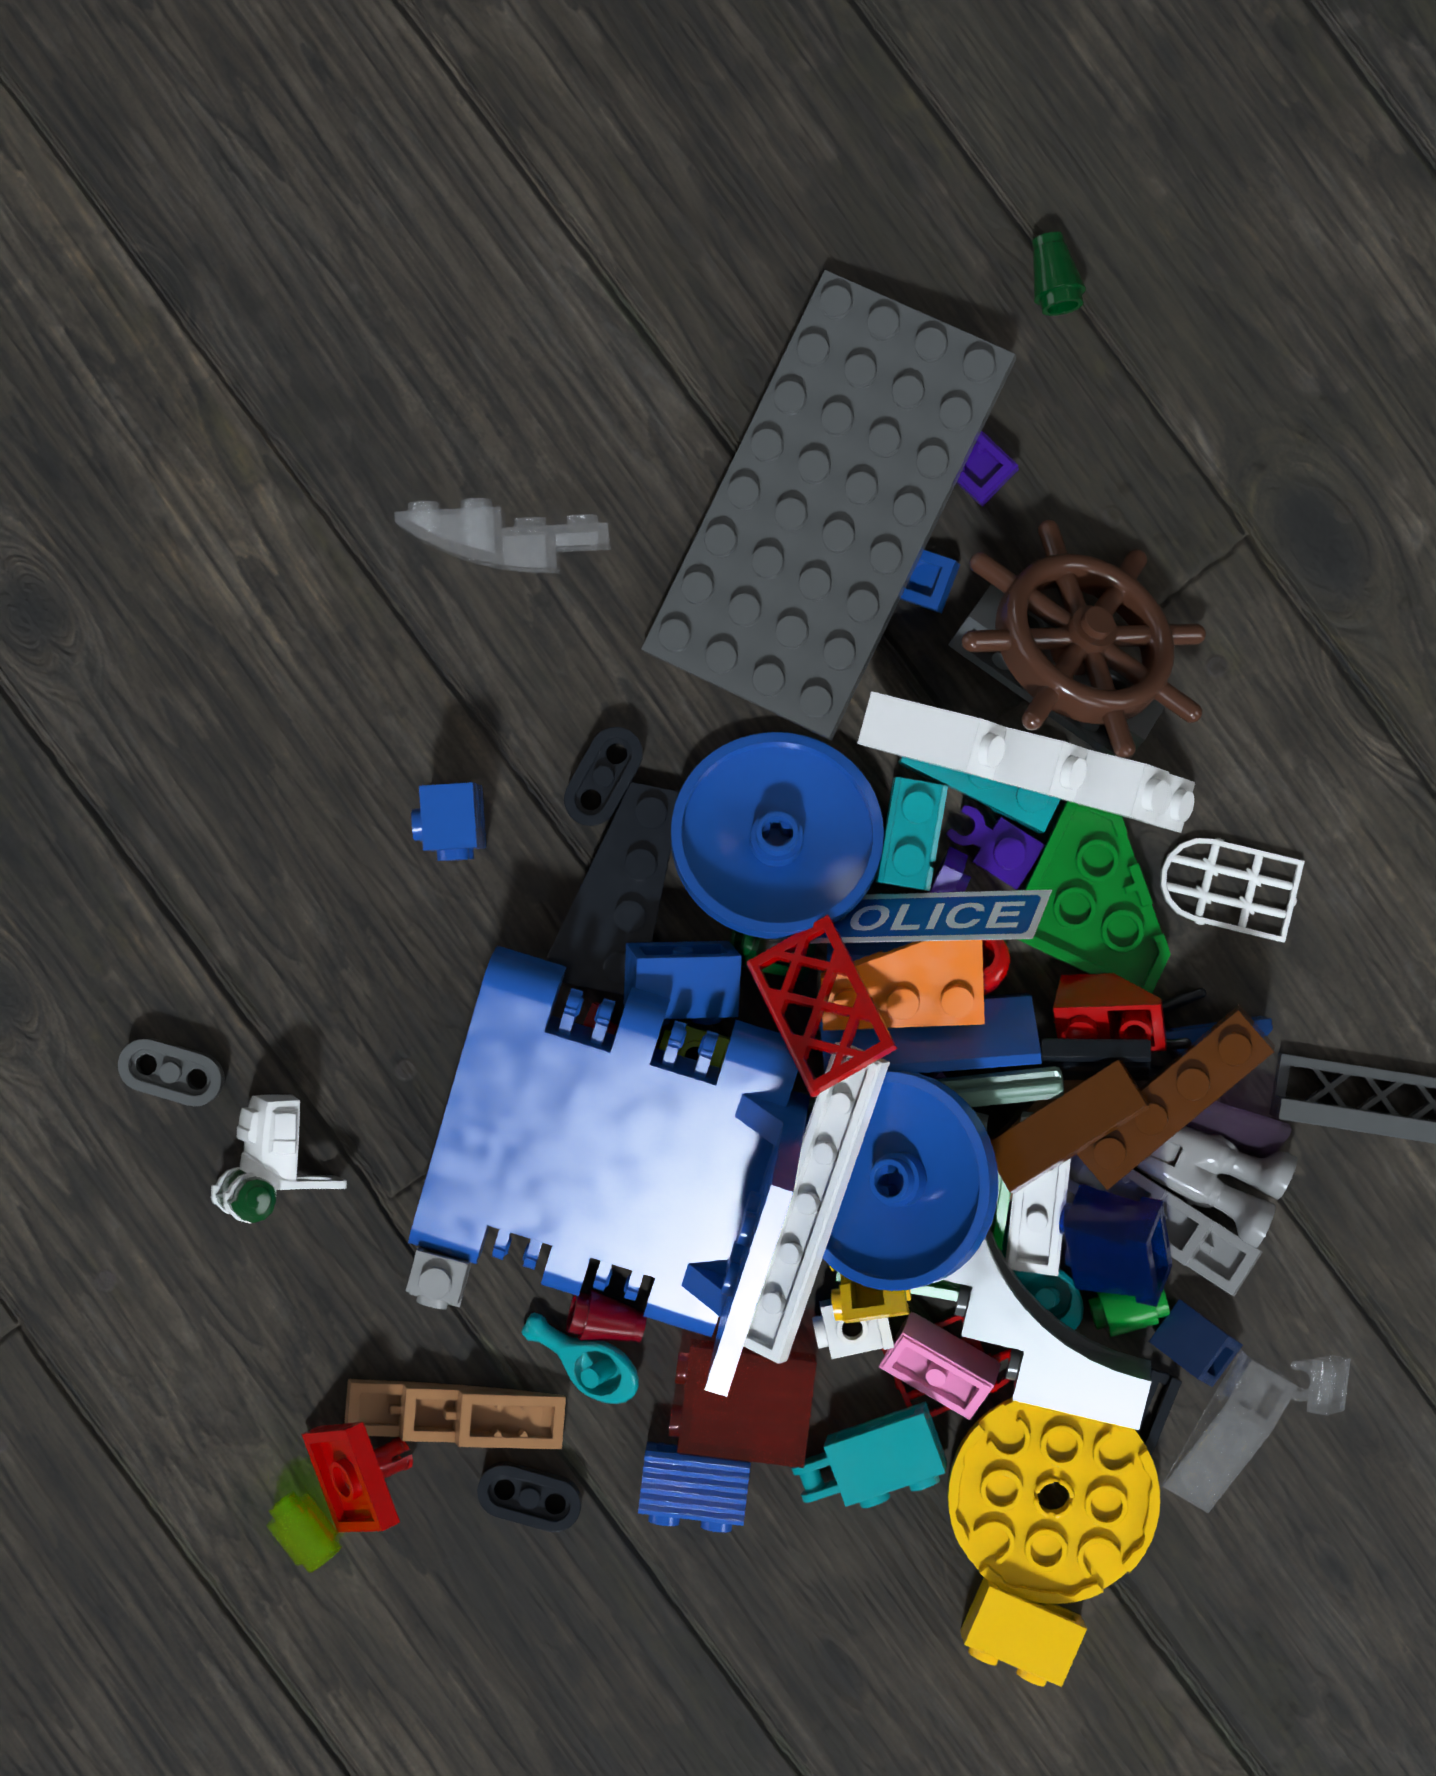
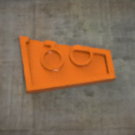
M982 940L915 941L885 953L880 951L853 961L887 1028L985 1024ZM826 971L821 973V985ZM837 974L828 1002L853 1008L857 994L848 977ZM824 1011L822 1016L823 1031L845 1030L849 1017ZM860 1020L857 1029L874 1028L870 1022Z

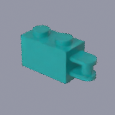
M925 1401L827 1435L824 1444L825 1452L796 1462L791 1466L793 1475L800 1476L805 1490L801 1493L804 1503L841 1493L845 1507L859 1503L861 1508H869L887 1501L891 1497L889 1493L891 1491L909 1486L910 1491H919L937 1484L940 1481L939 1475L946 1473L947 1458ZM830 1465L835 1479L824 1482L819 1469Z

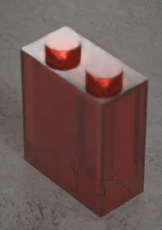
M691 1339L689 1353L679 1352L675 1378V1384L685 1385L683 1405L672 1404L669 1436L679 1437L677 1453L804 1468L817 1364L816 1355L790 1351L787 1361L778 1364L743 1346L726 1397L705 1390L715 1342Z

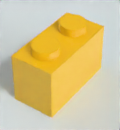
M983 1577L960 1632L964 1645L969 1647L968 1653L974 1658L994 1666L997 1665L998 1660L1017 1668L1016 1674L1037 1686L1045 1687L1048 1681L1062 1687L1087 1631V1627L1082 1616L1056 1604L1037 1603L1030 1599L1025 1600L998 1588V1585L989 1582Z

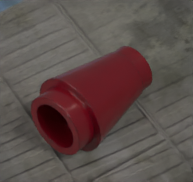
M589 1288L587 1293L580 1291L579 1296L573 1295L567 1317L566 1331L578 1334V1340H631L640 1342L645 1331L647 1317H643V1310H638L636 1307Z

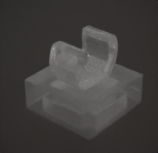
M1327 1355L1314 1358L1313 1360L1302 1359L1292 1362L1291 1369L1302 1370L1308 1374L1310 1385L1307 1389L1297 1387L1289 1389L1288 1396L1296 1401L1308 1400L1306 1412L1328 1416L1345 1411L1351 1358Z

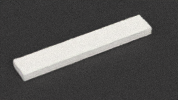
M853 1045L851 1046V1048H853V1049H857V1050L864 1051V1050H862V1049H860V1048H857V1047H855V1046H853ZM831 1054L825 1073L831 1070L835 1054ZM881 1058L823 1091L816 1098L802 1140L794 1192L743 1345L778 1364L786 1362L789 1357L890 1064L885 1059Z

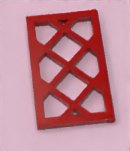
M829 915L814 922L813 928L795 933L747 961V966L811 1097H817L828 1088L898 1049ZM826 933L834 949L830 962L806 957L810 941ZM778 960L790 963L781 990L771 988L763 972L764 968ZM802 966L826 971L817 999L792 993ZM837 974L847 976L857 994L853 1008L828 1002ZM788 1003L813 1008L803 1036L793 1034L784 1015ZM824 1011L849 1017L840 1045L815 1039ZM860 1020L870 1022L880 1040L879 1043L865 1051L851 1048ZM815 1049L835 1054L831 1070L815 1079L807 1062L810 1050Z

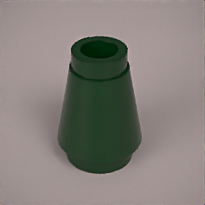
M1049 232L1037 236L1032 240L1034 249V302L1037 305H1041L1042 313L1047 316L1063 315L1079 309L1084 304L1082 295L1085 293L1086 287L1064 241L1063 234L1061 232Z

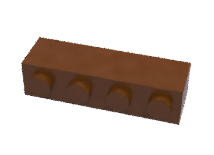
M1240 1005L1236 1006L1193 1042L1189 1048L1181 1052L1151 1077L1149 1081L1139 1087L1150 1105L1149 1109L1079 1152L1077 1156L1101 1184L1109 1190L1273 1054L1275 1045Z

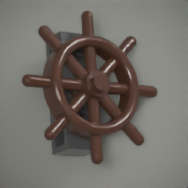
M1045 520L1039 525L1038 533L1046 557L1027 566L1018 576L984 552H977L970 558L971 569L991 583V585L970 612L948 646L1030 703L1022 715V724L1026 729H1039L1049 716L1098 752L1129 759L1145 741L1165 707L1189 723L1197 722L1201 718V706L1167 681L1174 665V645L1200 644L1206 637V630L1198 623H1168L1163 610L1155 598L1136 580L1147 563V556L1142 550L1134 549L1130 551L1120 567L1092 556L1069 554L1058 524L1053 520ZM1057 588L1064 608L1045 596L1041 591ZM1081 591L1098 598L1094 606L1086 605ZM1117 612L1128 625L1116 626L1113 618L1114 613ZM1139 646L1142 663L1119 647Z

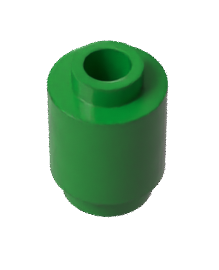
M1144 1273L1097 1285L1095 1286L1096 1297L1088 1299L1090 1313L1096 1330L1106 1328L1109 1337L1159 1324L1158 1318L1170 1315L1166 1294L1158 1274L1146 1277Z

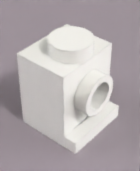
M832 1300L819 1301L822 1315L812 1317L818 1348L829 1347L831 1359L882 1348L884 1350L894 1348L888 1318L860 1321L862 1324L861 1332L854 1337H849L842 1332L844 1321L835 1320Z

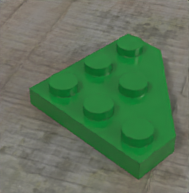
M1065 801L1045 847L1024 890H1052L1033 939L1016 940L1088 974L1114 973L1153 993L1171 952L1159 926L1152 906L1153 902L1140 865L1137 863L1123 818L1116 814Z

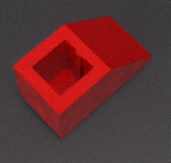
M1114 973L1061 975L1053 1006L1057 1039L1151 1040V1051H1166L1167 1038L1161 998Z

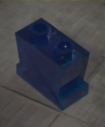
M1080 1184L1072 1204L1066 1203L1064 1205L1059 1221V1232L1065 1235L1067 1244L1065 1262L1072 1269L1075 1289L1135 1296L1136 1303L1157 1307L1173 1265L1163 1200L1142 1196L1139 1202Z

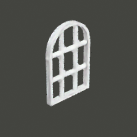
M1194 838L1180 843L1167 855L1160 870V888L1165 902L1177 914L1195 921L1198 925L1209 924L1285 943L1293 907L1297 903L1296 895L1305 861L1228 843L1221 838ZM1194 844H1212L1208 859L1204 857L1203 861L1177 854L1183 848ZM1224 847L1255 855L1252 869L1246 868V871L1216 864L1219 848ZM1263 857L1296 865L1293 881L1289 882L1260 875ZM1171 862L1204 869L1205 874L1202 886L1197 885L1195 889L1167 882V870ZM1218 873L1249 880L1245 898L1240 896V899L1209 892L1212 876H1218ZM1261 884L1290 890L1286 910L1253 903L1256 885L1261 887ZM1169 891L1197 897L1198 902L1195 915L1181 910L1171 899ZM1211 901L1242 908L1238 926L1203 918L1206 903L1211 904ZM1255 912L1283 918L1279 936L1246 928L1249 913L1254 915Z

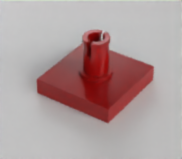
M364 1422L323 1425L301 1434L337 1532L384 1531L400 1523L385 1478L412 1467V1454L403 1458L399 1455L410 1450L405 1441H402L400 1437H396L390 1442L373 1449Z

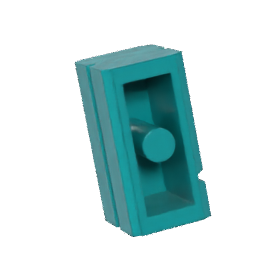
M901 777L893 778L884 826L883 849L875 882L930 891L934 871L932 865L933 861L936 860L948 790L947 785Z

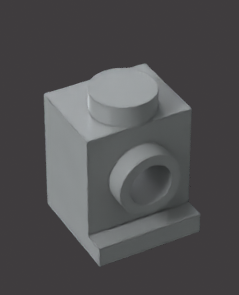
M419 1247L416 1250L406 1292L417 1296L416 1302L437 1309H447L448 1305L460 1307L472 1263L464 1259H457Z

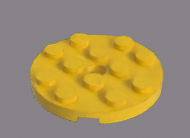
M1012 1397L993 1407L979 1418L969 1429L955 1453L950 1468L947 1489L948 1509L955 1537L968 1559L979 1570V1573L1004 1591L1025 1600L1030 1599L1034 1602L1045 1604H1066L1092 1598L1103 1593V1589L1116 1582L1125 1573H1130L1138 1565L1152 1542L1160 1512V1486L1154 1462L1146 1445L1135 1429L1012 1400ZM1058 1482L1068 1490L1066 1503L1058 1509L1050 1510L1044 1508L1039 1503L1038 1493H1040L1044 1486Z

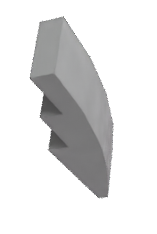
M1077 1154L1071 1158L1068 1184L1070 1192L1183 1265L1191 1268L1230 1295H1236L1263 1253L1262 1251L1246 1244L1239 1236L1134 1169L1107 1190Z

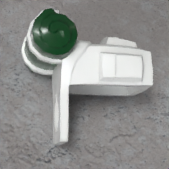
M293 1095L252 1096L248 1107L241 1108L237 1138L244 1141V1152L241 1154L240 1167L226 1170L219 1177L216 1185H211L210 1198L212 1203L216 1204L223 1212L231 1214L238 1221L250 1224L265 1220L273 1212L276 1203V1190L347 1189V1180L333 1175H297L300 1100Z

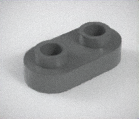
M143 1038L131 1042L122 1050L118 1060L120 1077L127 1086L136 1091L194 1107L205 1105L216 1099L224 1087V1071L221 1064L214 1057L158 1039ZM145 1054L153 1056L157 1062L156 1070L152 1074L144 1072L140 1066L141 1058ZM194 1069L204 1071L207 1076V1083L203 1088H196L190 1081V1075Z

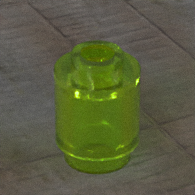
M292 1491L268 1510L273 1518L267 1523L266 1527L296 1566L302 1564L308 1573L321 1567L342 1548V1545L336 1538L339 1532L309 1493L298 1497Z

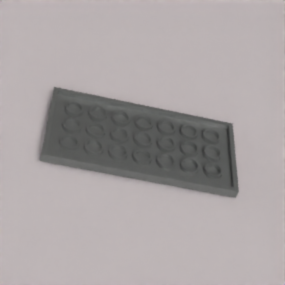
M824 270L641 650L832 741L1016 361L1015 353Z

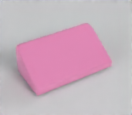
M911 1312L905 1319L893 1340L894 1348L887 1350L879 1365V1368L969 1420L995 1386L1001 1367L996 1359L914 1312Z

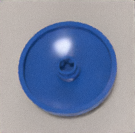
M783 732L759 733L736 739L721 746L703 759L688 776L678 794L671 824V848L674 864L679 878L692 899L703 911L724 926L749 936L765 939H787L795 933L813 928L814 922L826 915L830 916L834 924L844 918L858 905L869 890L880 864L884 840L883 818L880 805L870 783L856 765L841 752L819 740L804 735Z
M908 1071L886 1072L823 1255V1259L833 1269L853 1282L866 1287L887 1291H901L927 1286L939 1282L959 1270L971 1259L984 1241L992 1224L997 1205L999 1182L997 1162L992 1143L984 1125L969 1104L945 1084L922 1074ZM811 1113L809 1114V1116H808V1118H807V1120H806L804 1133H805L807 1124H808V1122H809Z

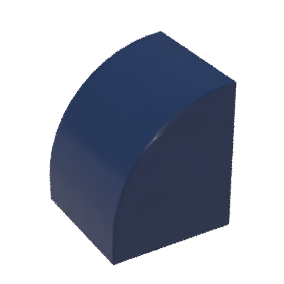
M1180 1299L1170 1311V1315L1165 1318L1148 1341L1195 1378L1211 1387L1215 1385L1243 1346V1344Z

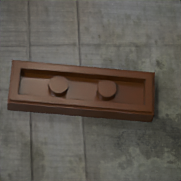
M1120 1060L1115 1061L991 1141L998 1173L1010 1193L1015 1194L1150 1108V1105L1123 1062Z

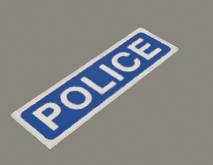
M1052 890L865 895L850 913L835 923V926L844 943L1033 939ZM826 933L810 941V943H830Z

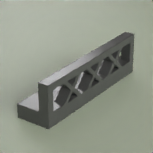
M1279 1053L1269 1115L1281 1120L1436 1144V1120L1421 1118L1430 1110L1436 1115V1096L1432 1098L1425 1088L1436 1089V1077ZM1290 1066L1310 1069L1322 1087L1305 1099L1286 1096ZM1321 1071L1340 1074L1328 1082ZM1351 1075L1362 1077L1374 1093L1373 1096L1357 1107L1346 1106L1334 1090L1336 1086ZM1373 1079L1391 1081V1083L1380 1090ZM1402 1084L1414 1085L1426 1102L1409 1115L1398 1114L1386 1098L1387 1095ZM1328 1093L1335 1104L1319 1102L1317 1100ZM1380 1101L1387 1112L1370 1110L1369 1108Z

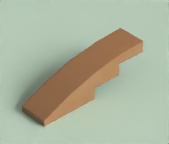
M348 1379L345 1423L364 1422L368 1436L400 1437L402 1441L455 1442L458 1447L562 1449L566 1397L559 1394L455 1384Z

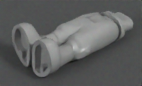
M1185 1126L1136 1167L1158 1183L1182 1195L1189 1205L1204 1208L1215 1207L1228 1215L1236 1223L1239 1238L1246 1244L1257 1248L1271 1225L1276 1205L1258 1196H1253L1225 1185L1218 1179L1217 1175H1231L1278 1200L1282 1197L1292 1179L1298 1158L1283 1151H1277L1265 1158L1247 1155L1239 1152L1233 1143L1220 1134L1209 1135Z

